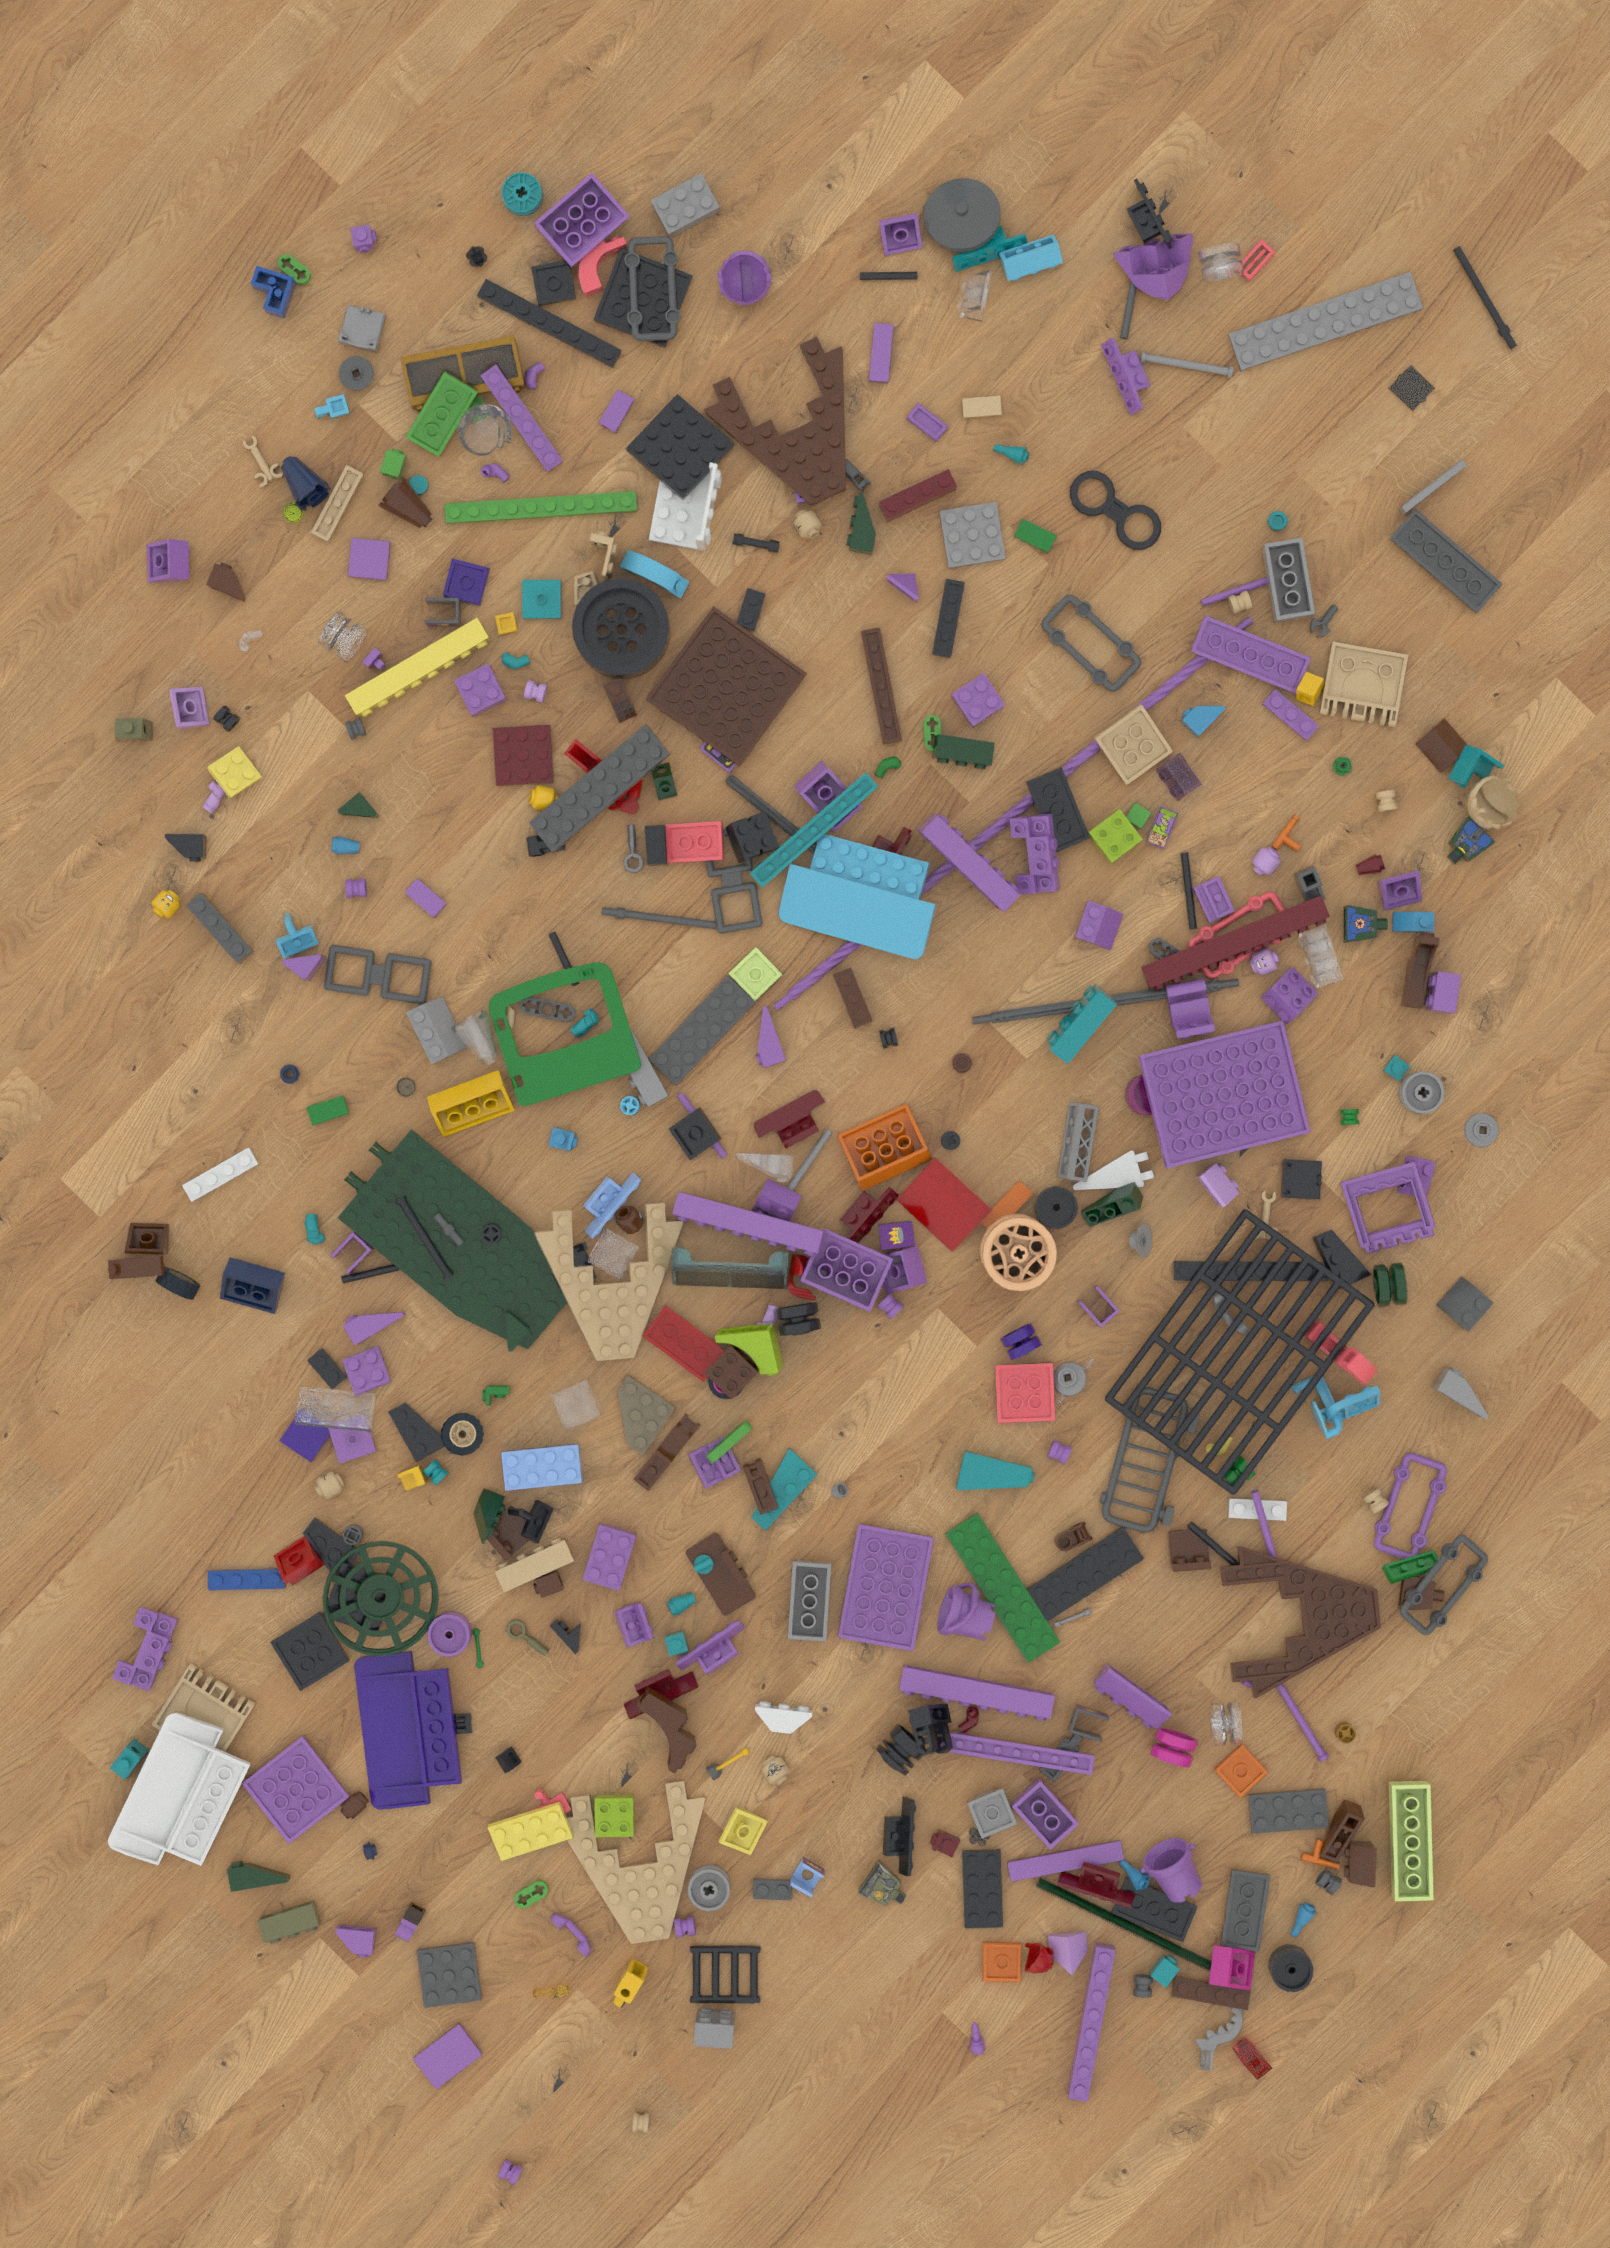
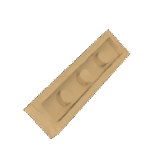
M348 465L345 466L311 531L313 535L329 543L364 476L363 473Z

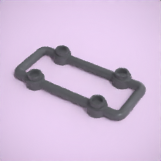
M667 236L632 238L628 243V254L624 259L625 265L629 268L631 311L627 314V321L631 325L632 336L637 341L671 340L676 337L678 332L677 324L681 320V314L677 310L675 266L678 263V255L674 252L673 240ZM666 244L663 262L667 266L669 310H667L665 317L666 321L670 324V332L639 333V325L642 323L643 318L642 314L638 311L636 268L640 265V258L636 254V245Z
M1074 595L1063 597L1042 620V628L1050 635V642L1056 646L1060 645L1092 675L1093 683L1096 685L1102 684L1111 692L1119 690L1141 666V659L1133 651L1132 643L1122 641L1091 612V605L1088 602H1081ZM1069 602L1076 607V613L1079 617L1088 618L1118 647V653L1122 657H1129L1134 662L1114 684L1107 679V673L1103 669H1096L1065 640V634L1062 630H1054L1049 625Z
M1459 1535L1452 1543L1443 1545L1441 1548L1442 1556L1418 1586L1410 1588L1405 1594L1406 1601L1400 1608V1615L1422 1635H1430L1436 1627L1444 1626L1447 1623L1446 1614L1470 1584L1480 1581L1483 1577L1482 1569L1488 1562V1556L1466 1535ZM1461 1543H1464L1480 1558V1561L1476 1566L1471 1565L1466 1569L1464 1581L1441 1610H1435L1431 1613L1430 1623L1425 1628L1408 1612V1609L1412 1605L1422 1602V1592L1447 1560H1453L1458 1557V1547Z

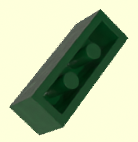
M938 734L935 735L932 759H937V763L948 764L951 761L956 762V766L967 767V764L974 765L975 769L986 770V767L992 766L995 743Z

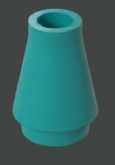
M692 1592L670 1598V1601L666 1603L671 1614L679 1616L692 1604L696 1603Z

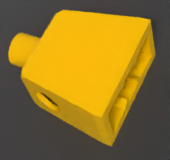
M633 1958L631 1959L614 1991L616 1997L613 2003L616 2006L622 2008L625 2002L629 2004L632 2002L644 1982L649 1967Z

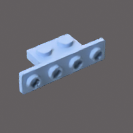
M634 1172L622 1186H619L607 1176L584 1203L583 1206L596 1216L585 1229V1232L592 1239L600 1234L606 1222L614 1217L615 1211L626 1202L630 1193L638 1188L641 1179Z

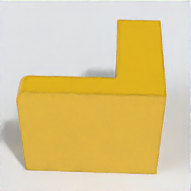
M1306 672L1296 689V700L1314 706L1324 689V678Z
M421 1465L397 1474L398 1478H401L406 1491L427 1483L426 1477L422 1473Z

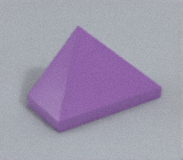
M915 573L887 575V582L915 603L918 602L919 595Z

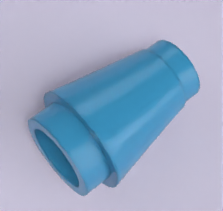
M341 836L333 837L331 852L336 853V855L359 853L360 842Z

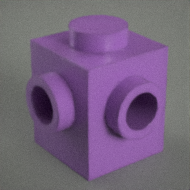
M370 225L351 227L353 247L356 252L365 253L375 249L374 242H377L376 231L372 230Z

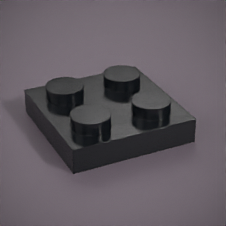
M566 261L531 267L538 306L576 299L571 268Z
M701 1107L669 1128L689 1160L722 1139Z

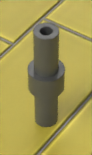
M440 1213L433 1217L443 1228L442 1231L446 1236L449 1235L458 1246L464 1242L455 1231L456 1228L451 1223H448Z

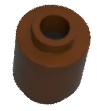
M361 1791L354 1792L341 1804L342 1809L340 1811L347 1819L350 1817L354 1819L367 1807L366 1804L369 1800Z

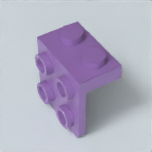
M1291 967L1261 998L1280 1019L1288 1024L1307 1007L1318 993L1295 968Z

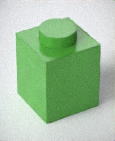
M394 448L392 451L386 450L380 470L382 475L397 480L402 477L407 461L403 451Z

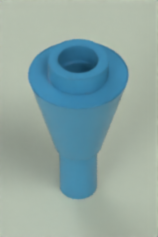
M1125 1859L1119 1863L1127 1872L1136 1890H1143L1149 1885V1875L1141 1873L1140 1870L1132 1867Z
M1308 1902L1300 1903L1295 1921L1296 1924L1290 1933L1292 1936L1297 1937L1302 1927L1317 1914L1312 1904Z

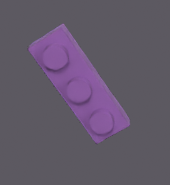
M1276 689L1262 704L1305 741L1319 727L1316 722Z

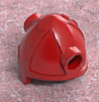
M1041 1943L1025 1944V1947L1029 1948L1025 1972L1038 1974L1048 1972L1053 1968L1054 1951L1050 1947H1044Z

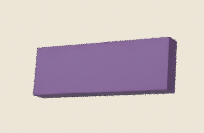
M874 323L869 382L888 383L893 324Z

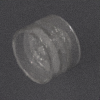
M1238 243L1219 244L1198 252L1200 264L1205 265L1201 269L1203 281L1225 280L1236 277L1244 272L1243 262L1237 259L1241 255Z
M1228 1702L1226 1715L1224 1706L1221 1703H1211L1210 1726L1214 1745L1225 1746L1227 1733L1232 1745L1242 1744L1243 1730L1239 1702Z

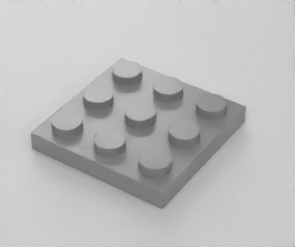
M997 502L940 511L948 569L1005 560Z

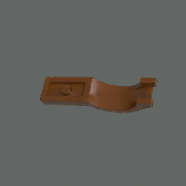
M685 1413L633 1479L647 1491L650 1490L683 1446L701 1426V1424H696L690 1420L687 1413Z

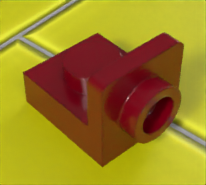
M940 1829L938 1833L933 1834L930 1840L932 1850H937L950 1857H953L960 1842V1838Z

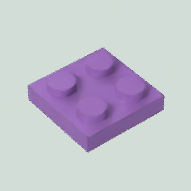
M378 1346L342 1360L355 1396L391 1383L387 1367Z

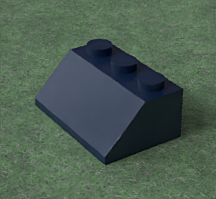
M230 1257L222 1276L220 1299L275 1314L284 1285L285 1273Z

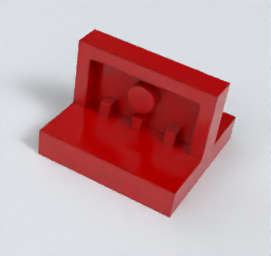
M305 1536L274 1555L282 1580L286 1584L290 1582L292 1586L324 1566L323 1560L313 1550Z

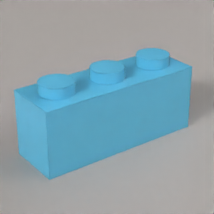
M1054 234L999 252L1003 272L1008 281L1018 280L1022 276L1036 274L1040 270L1054 268L1058 264L1063 263L1059 244Z

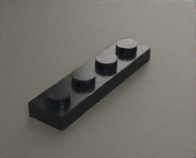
M946 579L932 652L934 656L951 659L965 582Z

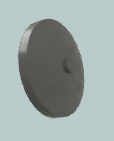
M967 178L954 179L940 185L931 193L924 208V223L930 238L940 247L953 252H969L984 246L996 234L1001 220L1000 205L995 193L982 182Z

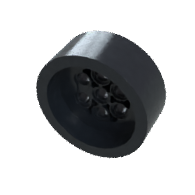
M625 578L603 581L585 593L574 612L572 631L575 644L585 662L593 670L606 677L631 679L642 676L661 661L668 648L670 623L666 609L657 594L638 581ZM611 609L617 611V616L613 619L607 617V613ZM629 609L636 610L637 614L634 618L626 616ZM640 625L647 628L646 632L642 635L636 633V629ZM601 626H606L608 632L605 635H599L598 629ZM618 627H627L626 634L619 635L617 633ZM630 642L637 644L635 651L627 650V645ZM610 643L618 644L616 651L610 652L608 650Z

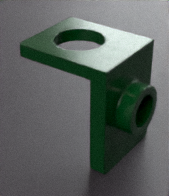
M670 763L660 764L652 770L658 800L677 796ZM659 769H666L663 773H657Z

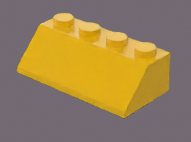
M499 1070L427 1096L430 1111L443 1137L515 1111Z

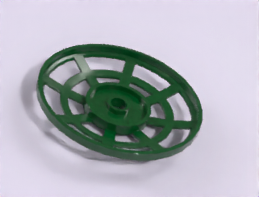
M391 1541L368 1542L348 1551L331 1569L323 1590V1610L332 1632L347 1647L356 1652L372 1656L392 1655L413 1646L429 1630V1626L434 1621L438 1609V1586L430 1566L413 1549ZM388 1546L398 1550L393 1559L389 1557H373L369 1559L366 1548ZM359 1552L362 1562L353 1567L345 1578L335 1575L337 1569L346 1559ZM407 1552L418 1560L427 1575L416 1578L413 1572L400 1562L404 1553ZM373 1563L390 1564L386 1574H375L372 1567ZM364 1567L368 1577L361 1584L351 1581L354 1574ZM397 1567L408 1575L409 1581L401 1584L398 1583L393 1577ZM334 1582L342 1585L339 1596L341 1609L330 1614L328 1594L330 1584ZM430 1582L432 1588V1602L429 1613L418 1609L420 1604L419 1585ZM350 1588L357 1591V1601L346 1606V1589ZM414 1589L413 1606L403 1602L404 1590ZM378 1592L385 1593V1599L381 1602L375 1600V1594ZM360 1609L366 1616L363 1625L361 1626L355 1622L349 1613ZM399 1609L408 1612V1616L395 1626L392 1616ZM344 1616L347 1622L360 1632L356 1643L350 1641L339 1631L334 1620ZM414 1616L425 1620L423 1626L415 1635L407 1641L401 1642L398 1632L405 1628L413 1620ZM373 1620H385L388 1629L377 1631L370 1630ZM367 1635L373 1637L391 1635L395 1646L375 1649L364 1647L363 1644Z

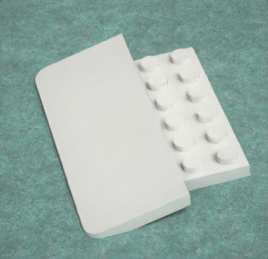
M171 1713L166 1717L108 1838V1845L111 1849L155 1865H159L166 1851L202 1866L250 1766V1762L215 1748L223 1728L180 1713Z

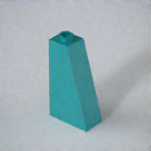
M964 1451L956 1489L977 1490L1028 1487L1029 1483H1033L1035 1472H1032L1033 1468L1031 1466Z

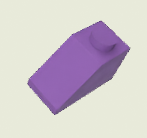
M338 1925L336 1927L335 1933L353 1954H357L358 1957H369V1955L373 1954L376 1928Z

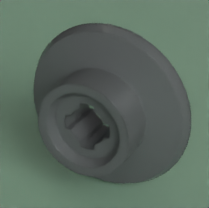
M349 357L340 366V381L350 390H362L373 379L372 365L363 357ZM359 371L361 375L354 378L353 373Z

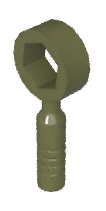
M513 1620L508 1624L507 1634L510 1638L521 1639L523 1637L529 1645L545 1656L548 1649L533 1637L525 1634L526 1625L523 1621ZM516 1623L522 1626V1633L517 1636L511 1633V1626Z

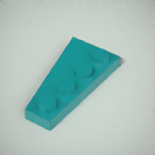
M790 1448L770 1482L779 1508L761 1515L757 1507L751 1517L765 1531L817 1475Z

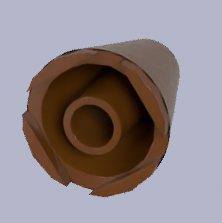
M402 476L399 479L401 483L399 481L397 484L395 483L382 499L385 503L380 502L378 506L418 528H421V526L426 528L432 520L430 517L432 513L406 478Z

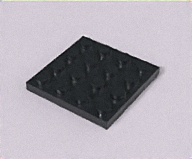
M621 248L593 320L632 335L631 325L627 321V314L631 311L629 268L625 265L624 261L628 250ZM638 255L640 258V265L636 268L638 311L642 314L643 318L642 323L639 325V333L670 332V324L666 321L665 317L667 310H669L667 266ZM675 269L677 310L680 312L693 275ZM668 340L647 342L666 348Z
M677 394L626 447V451L679 498L684 500L710 472L709 464H718L734 447V443Z

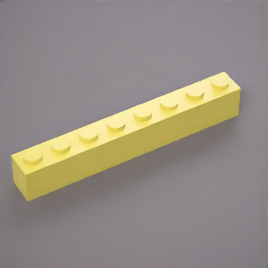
M475 618L346 694L345 697L358 717L362 716L364 718L370 715L375 707L381 708L389 703L388 700L392 697L399 698L406 693L405 690L409 687H412V689L422 684L421 680L427 677L429 679L439 674L438 670L452 667L455 664V660L469 657L472 654V650L476 648L480 650L486 647L490 638L479 619Z

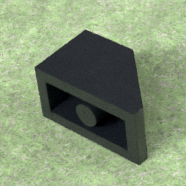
M165 834V839L183 857L189 859V862H201V859H206V835Z

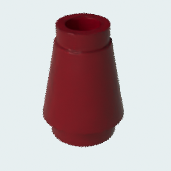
M1375 854L1356 864L1359 875L1380 873L1381 870L1385 869L1381 854L1377 856Z

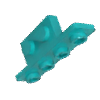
M999 226L994 237L984 246L952 257L955 272L1000 258L999 252L1026 244V235L1021 234L1007 239L1002 226Z

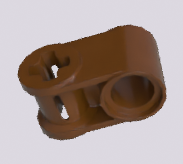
M1085 1521L1075 1524L1056 1535L1054 1541L1056 1547L1061 1551H1069L1091 1541L1093 1537L1089 1535L1085 1527ZM1062 1537L1069 1539V1543L1065 1547L1059 1545V1540Z

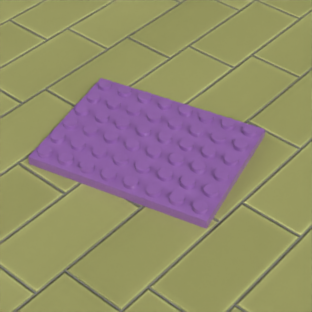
M1283 1021L1138 1056L1165 1169L1310 1133Z

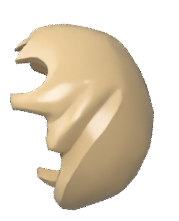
M1494 775L1487 776L1471 787L1467 797L1468 813L1472 820L1480 827L1488 830L1491 828L1499 829L1500 827L1510 825L1512 819L1517 816L1516 809L1519 806V802L1516 799L1517 790L1510 786L1509 783H1512L1509 778L1499 779Z

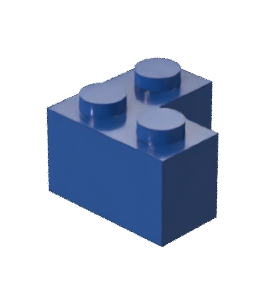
M256 266L251 285L255 290L268 293L263 309L268 314L285 319L296 281L293 277Z

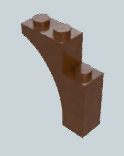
M1423 932L1414 937L1411 960H1408L1401 1006L1417 1009L1423 1008L1431 964L1439 945V938L1434 937V933Z
M647 1686L637 1701L638 1709L652 1717L664 1731L670 1749L667 1762L668 1770L675 1774L678 1769L683 1768L688 1754L694 1752L697 1745L695 1736L681 1728L688 1720L686 1709Z

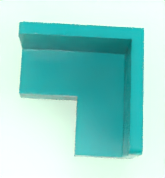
M1465 745L1448 779L1459 787L1466 788L1473 773L1482 779L1489 776L1493 767L1503 769L1504 765L1482 749Z

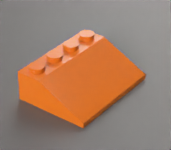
M907 1104L837 1135L862 1191L932 1160Z

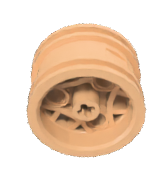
M1017 1213L1004 1215L991 1223L983 1233L980 1242L981 1261L992 1279L1004 1288L1014 1291L1033 1289L1041 1285L1049 1277L1056 1263V1246L1051 1234L1039 1221L1031 1216ZM1019 1225L1028 1227L1027 1235L1017 1233ZM1033 1229L1039 1234H1033ZM1003 1234L1009 1237L1006 1244L999 1243V1237ZM1035 1241L1041 1242V1248L1038 1251L1031 1249V1245ZM1018 1248L1021 1250L1019 1251L1020 1255L1015 1254ZM999 1253L1002 1263L993 1264L991 1256ZM1037 1260L1040 1266L1034 1272L1030 1271L1029 1267ZM1012 1266L1019 1268L1017 1275L1012 1276L1009 1274V1269ZM997 1269H1002V1274Z

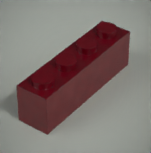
M947 469L879 501V507L886 522H889L955 491L957 485L950 470Z

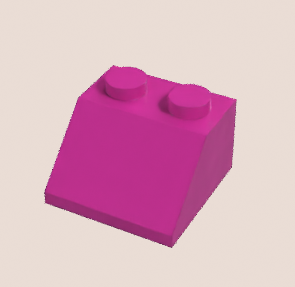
M1214 1945L1209 1984L1251 1990L1255 1951Z

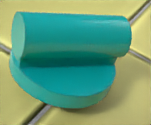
M700 1555L695 1559L693 1567L696 1572L707 1574L712 1570L714 1563L710 1556Z

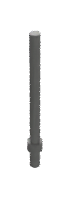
M602 907L601 915L615 916L616 919L631 918L716 929V921L629 911L621 907L617 909Z

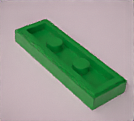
M1431 1550L1384 1564L1382 1570L1390 1584L1428 1573L1439 1558L1435 1551Z

